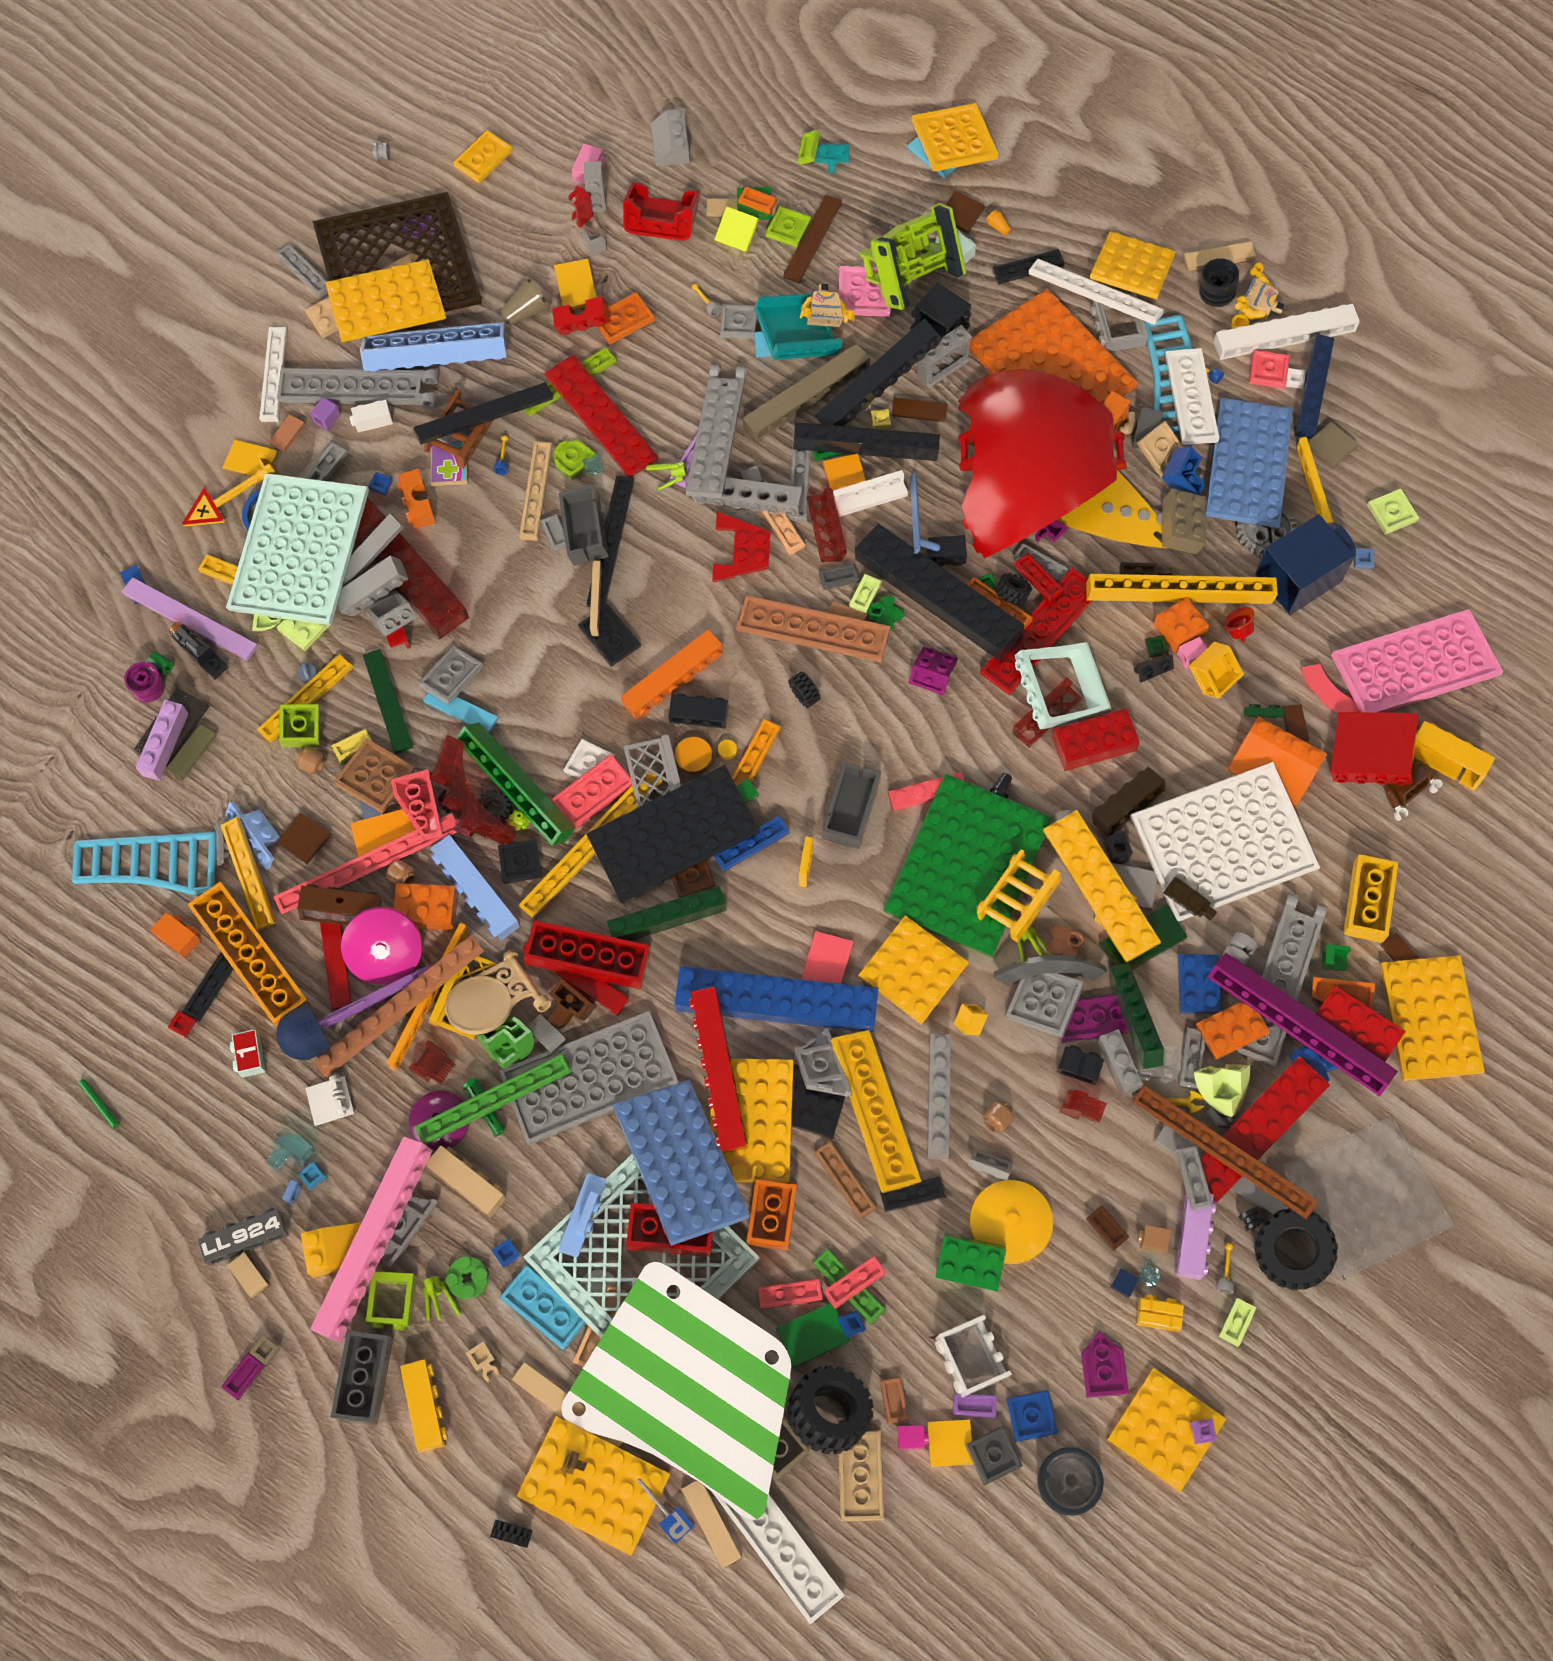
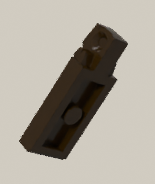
M1121 562L1119 573L1121 575L1172 576V568H1162L1156 563Z
M1176 876L1163 892V894L1194 916L1197 915L1201 918L1203 915L1207 919L1212 920L1217 914V911L1209 906L1211 903L1208 899Z

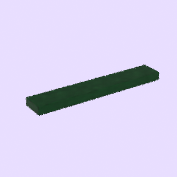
M381 649L363 654L394 753L397 754L412 749L413 745Z

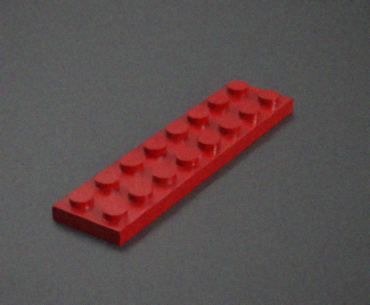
M574 354L544 373L546 379L627 477H633L645 469L647 465H651L658 460L656 453Z
M1072 567L1059 582L1064 589V593L1051 603L1044 599L1030 614L1033 619L1024 629V636L1001 661L992 657L980 671V675L1010 696L1021 684L1022 678L1020 670H1017L1015 667V655L1021 650L1053 647L1093 601L1087 600L1086 582L1088 578ZM1042 659L1030 660L1033 669Z
M1299 1056L1222 1137L1256 1160H1259L1324 1093L1330 1084ZM1205 1153L1200 1160L1209 1192L1214 1195L1213 1201L1217 1203L1242 1176L1208 1153Z

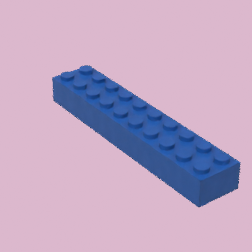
M680 966L675 998L676 1011L695 1013V1010H691L689 998H692L691 992L715 987L718 992L722 1016L853 1031L869 1030L871 1033H874L879 988Z

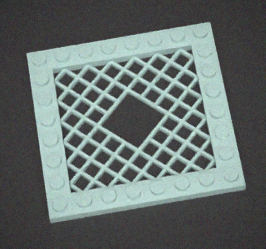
M633 1154L606 1178L607 1182L600 1198L602 1203L599 1212L595 1213L592 1219L594 1223H604V1234H593L592 1228L591 1232L586 1235V1237H589V1248H581L580 1251L589 1252L588 1263H577L576 1257H574V1263H562V1252H559V1246L573 1210L524 1256V1259L600 1338H602L613 1320L606 1311L618 1312L620 1297H627L628 1293H620L621 1282H632L633 1287L638 1279L621 1278L622 1238H627V1234H622V1223H629V1219H622L623 1209H630L631 1206L623 1205V1194H635L634 1203L638 1202V1194H649L648 1190H638V1180H643ZM635 1182V1190H626ZM649 1195V1204L652 1205V1200ZM620 1196V1205H611ZM608 1209H620L619 1219H608ZM605 1210V1219H596ZM608 1223H619V1234H607ZM729 1226L713 1231L712 1241L720 1249H711V1253H722V1263H710V1257H707V1263H695L694 1255H692V1263H680V1254H677V1263H666V1253H663L662 1264L668 1267H677V1273L679 1274L680 1267H692V1278L686 1279L694 1284L695 1282H705L700 1288L719 1300L760 1260V1257ZM592 1238H604V1248H592ZM607 1238H619V1247L607 1248ZM592 1252H604L603 1263H592ZM607 1252H618V1263H606ZM558 1254H559V1263H558V1261L555 1259V1257H556ZM726 1254L729 1259L724 1263ZM563 1267H573V1277ZM577 1267H588V1278H576ZM603 1267V1278H591V1268ZM606 1267H618V1278H606ZM695 1267H707V1278H695ZM710 1267H720L710 1277ZM578 1282H588V1291L586 1292ZM591 1282H603L602 1293H591ZM606 1282H618L617 1293H606ZM677 1286V1293H667V1296L678 1298L680 1296V1288ZM591 1296L602 1297V1307ZM605 1297H617V1308H605Z

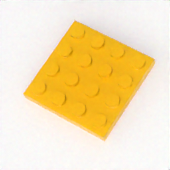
M976 103L912 115V123L933 172L998 159L999 154Z
M1110 231L1091 272L1090 279L1157 300L1175 258L1176 251Z
M905 916L860 972L858 978L870 987L879 988V994L922 1025L969 962Z
M1153 1368L1107 1441L1174 1489L1181 1492L1212 1443L1194 1445L1190 1422L1213 1419L1217 1435L1226 1418Z

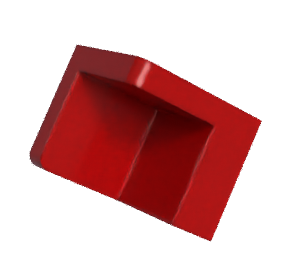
M403 626L386 636L391 648L404 643L407 649L411 648Z

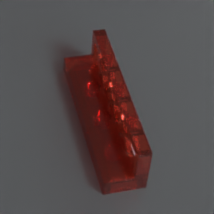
M825 488L822 495L807 496L806 500L821 562H841L847 554V549L832 488ZM813 501H821L822 508L820 510L813 505ZM818 515L825 519L826 523L824 526L817 521ZM822 531L829 536L828 542L821 538L820 533ZM827 547L831 550L833 556H825L824 549Z
M1068 677L1044 698L1046 708L1051 717L1066 715L1082 700V697L1071 688L1072 681ZM1069 693L1075 699L1072 702H1063V696ZM1052 706L1061 707V712L1058 715L1050 714V708ZM1032 709L1014 725L1013 734L1030 748L1050 728L1040 730L1037 727V721L1033 719ZM1025 731H1034V737L1030 741L1022 735Z

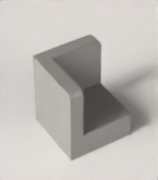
M585 231L582 232L583 244L590 257L607 251L603 236L600 237L599 234L588 237Z

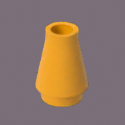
M994 210L989 214L986 219L988 225L996 229L1003 236H1006L1011 231V227L1006 222L1002 213Z

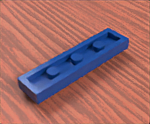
M780 816L759 827L760 834L715 855L714 859L723 872L790 834L789 829Z

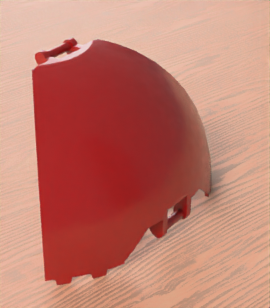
M1024 369L992 373L970 384L967 387L968 390L958 400L960 403L958 409L971 417L970 430L958 436L961 449L959 469L964 472L973 470V478L966 492L964 502L961 504L965 515L962 521L965 529H970L975 542L972 545L976 553H981L984 559L1034 534L1079 507L1117 480V470L1127 467V462L1124 460L1123 445L1125 434L1114 431L1112 413L1090 393L1058 376ZM974 441V456L968 458V444ZM1113 442L1116 443L1117 458L1114 457Z

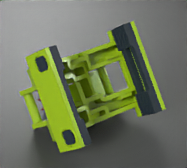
M942 203L931 206L932 212L894 227L881 238L879 236L871 240L870 250L860 251L867 274L866 280L879 285L881 295L886 302V307L900 310L908 307L910 304L906 289L903 287L912 282L913 279L944 266L946 273L957 278L966 274L951 207ZM937 231L940 245L929 242L928 234ZM920 250L926 251V253L922 255L916 254ZM871 261L876 263L878 274L873 273Z

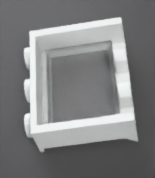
M985 1315L943 1332L935 1338L936 1349L939 1354H943L946 1371L952 1374L954 1378L953 1386L956 1392L961 1394L962 1398L1012 1375L1011 1371L1006 1372L1001 1362L1003 1355L1000 1351H996L992 1343L994 1340L992 1332H987L983 1323L986 1319Z

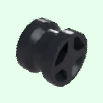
M1257 1207L1251 1208L1238 1216L1244 1222L1246 1231L1252 1230L1265 1222L1258 1215Z

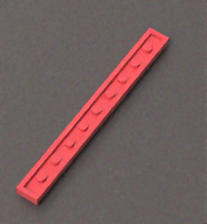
M451 813L440 818L443 836L424 841L418 831L415 830L274 896L281 914L283 915L298 907L301 885L314 884L318 888H340L428 847L448 835L451 836L460 832L461 830L453 814Z

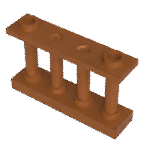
M457 389L455 394H451L449 397L448 405L439 418L453 414L457 406L468 409L474 407V405L461 400V390ZM494 420L471 427L472 433L467 436L460 432L448 435L464 442L462 448H455L436 439L424 444L425 452L428 453L432 446L455 455L457 466L464 469Z

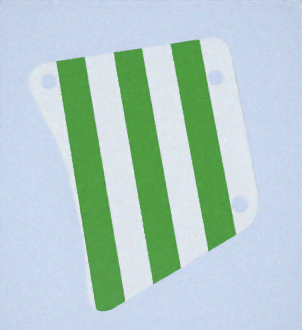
M653 1262L646 1265L563 1400L562 1415L565 1421L587 1432L623 1441L652 1453L702 1483L743 1517L749 1520L759 1519L764 1514L767 1505L788 1391L791 1361L784 1345L775 1337L670 1267L660 1262ZM670 1285H677L680 1288V1296L678 1298L671 1299L667 1296V1288ZM769 1350H774L779 1355V1360L774 1365H770L765 1361V1354ZM582 1402L585 1405L586 1411L582 1416H576L573 1413L572 1406L574 1403Z

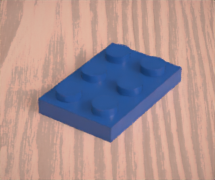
M1178 954L1180 1014H1217L1221 1012L1220 986L1208 978L1215 964L1219 961V955Z

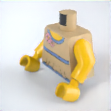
M1261 263L1254 264V268L1250 270V274L1257 277L1253 279L1246 296L1236 299L1238 303L1235 304V308L1240 310L1239 314L1246 315L1250 320H1266L1271 311L1281 314L1285 304L1276 301L1279 291L1273 287L1265 274L1262 273L1264 268Z
M820 284L819 291H814L812 296L808 297L801 306L800 318L803 316L807 317V325L840 327L843 318L844 322H847L848 319L853 322L855 321V312L846 307L837 292H829L828 284Z

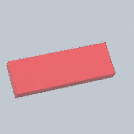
M874 1255L826 1288L823 1293L833 1308L836 1309L883 1277L887 1272Z
M820 1279L758 1287L761 1309L823 1301Z

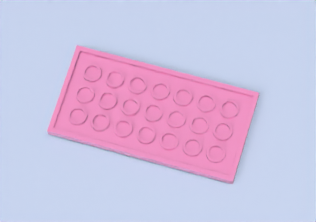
M1470 609L1334 651L1331 655L1360 712H1388L1500 676L1503 673Z

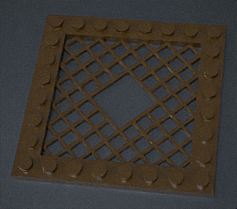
M448 192L312 221L329 281L346 278L344 268L351 271L347 277L353 276L354 273L357 275L369 273L371 269L374 271L381 270L374 265L392 243L418 255L419 257L415 262L421 261L424 258L426 260L429 259L430 266L433 263L440 266L437 271L432 270L434 279L437 276L444 279L441 285L436 283L439 293L441 290L447 292L439 294L444 312L482 304ZM426 215L434 217L431 222L424 220ZM409 219L417 220L414 226L407 223ZM437 219L440 227L434 224ZM393 222L400 224L397 230L390 227ZM420 223L428 225L424 231L417 228ZM376 226L383 228L380 233L373 231ZM404 226L411 229L408 234L400 232ZM431 227L438 230L435 236L428 233ZM358 230L366 231L363 237L356 235ZM387 230L394 233L391 238L384 236ZM414 231L421 234L418 239L411 237ZM342 233L349 235L346 241L339 238ZM441 233L443 235L444 240L438 238ZM369 234L376 236L373 242L366 239ZM397 235L404 237L401 243L394 240ZM425 236L432 239L429 244L422 242ZM352 238L360 240L356 246L349 243ZM380 239L387 241L384 247L377 244ZM407 240L415 242L411 248L404 245ZM435 241L442 243L439 249L432 246ZM337 242L343 244L339 249L337 246ZM363 242L370 245L367 250L360 248ZM418 245L425 247L422 253L415 250ZM346 246L353 249L350 254L343 252ZM445 246L447 248L448 253L442 251L445 248ZM374 247L381 250L378 255L370 253ZM429 249L436 252L433 257L425 255ZM357 251L363 253L360 259L353 257ZM439 254L447 257L443 263L436 260ZM340 255L346 257L343 263ZM367 256L374 258L371 264L364 262ZM350 260L357 262L354 268L347 266ZM449 260L451 261L452 267L447 265ZM360 265L368 267L364 273L357 270ZM443 268L450 270L448 276L440 273ZM454 273L456 280L451 278ZM448 281L455 284L452 290L444 287Z

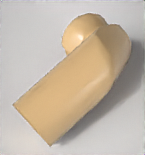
M1129 412L1127 422L1119 428L1120 432H1123L1125 435L1131 434L1137 428L1135 412Z

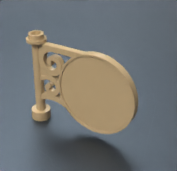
M508 950L503 955V962L458 983L446 998L445 1011L449 1022L454 1028L466 1034L478 1035L491 1032L501 1026L508 1018L512 1007L524 998L532 996L535 999L533 1005L538 1012L546 1011L551 1006V1001L546 995H541L518 962V953ZM503 969H508L511 971L510 977L508 971ZM498 972L496 975L497 979L489 977L494 973ZM519 984L525 985L528 990L523 991V987Z

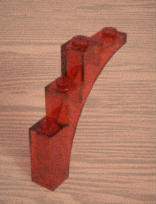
M446 735L440 745L429 780L447 787L441 805L459 812L453 830L468 837H472L474 833H477L502 845L512 843L517 831L492 816L471 791L463 769L462 753L465 742Z

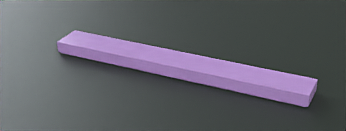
M133 577L122 591L123 595L179 625H187L194 633L246 661H249L258 648L256 643Z

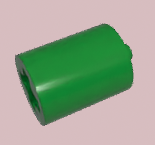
M157 651L152 652L147 659V662L153 664L163 675L169 674L174 666L171 660Z

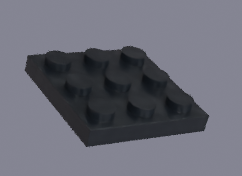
M794 1064L792 1127L833 1139L846 1096L806 1089L798 1065Z

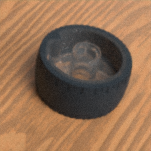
M1067 1447L1058 1449L1046 1457L1040 1466L1037 1483L1042 1499L1052 1510L1063 1515L1075 1516L1089 1511L1096 1505L1103 1492L1104 1479L1099 1464L1089 1453L1078 1448ZM1067 1475H1072L1076 1478L1077 1483L1075 1487L1067 1485Z

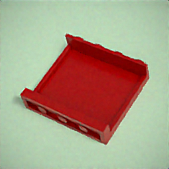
M1339 712L1331 766L1333 782L1377 783L1379 785L1391 783L1401 786L1413 784L1416 734L1420 724L1418 713Z

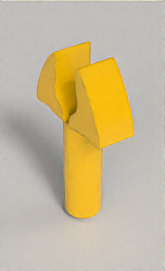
M1194 1091L1189 1092L1188 1098H1166L1175 1106H1184L1190 1109V1115L1204 1108V1105L1196 1106L1191 1103L1193 1100H1204L1200 1094Z

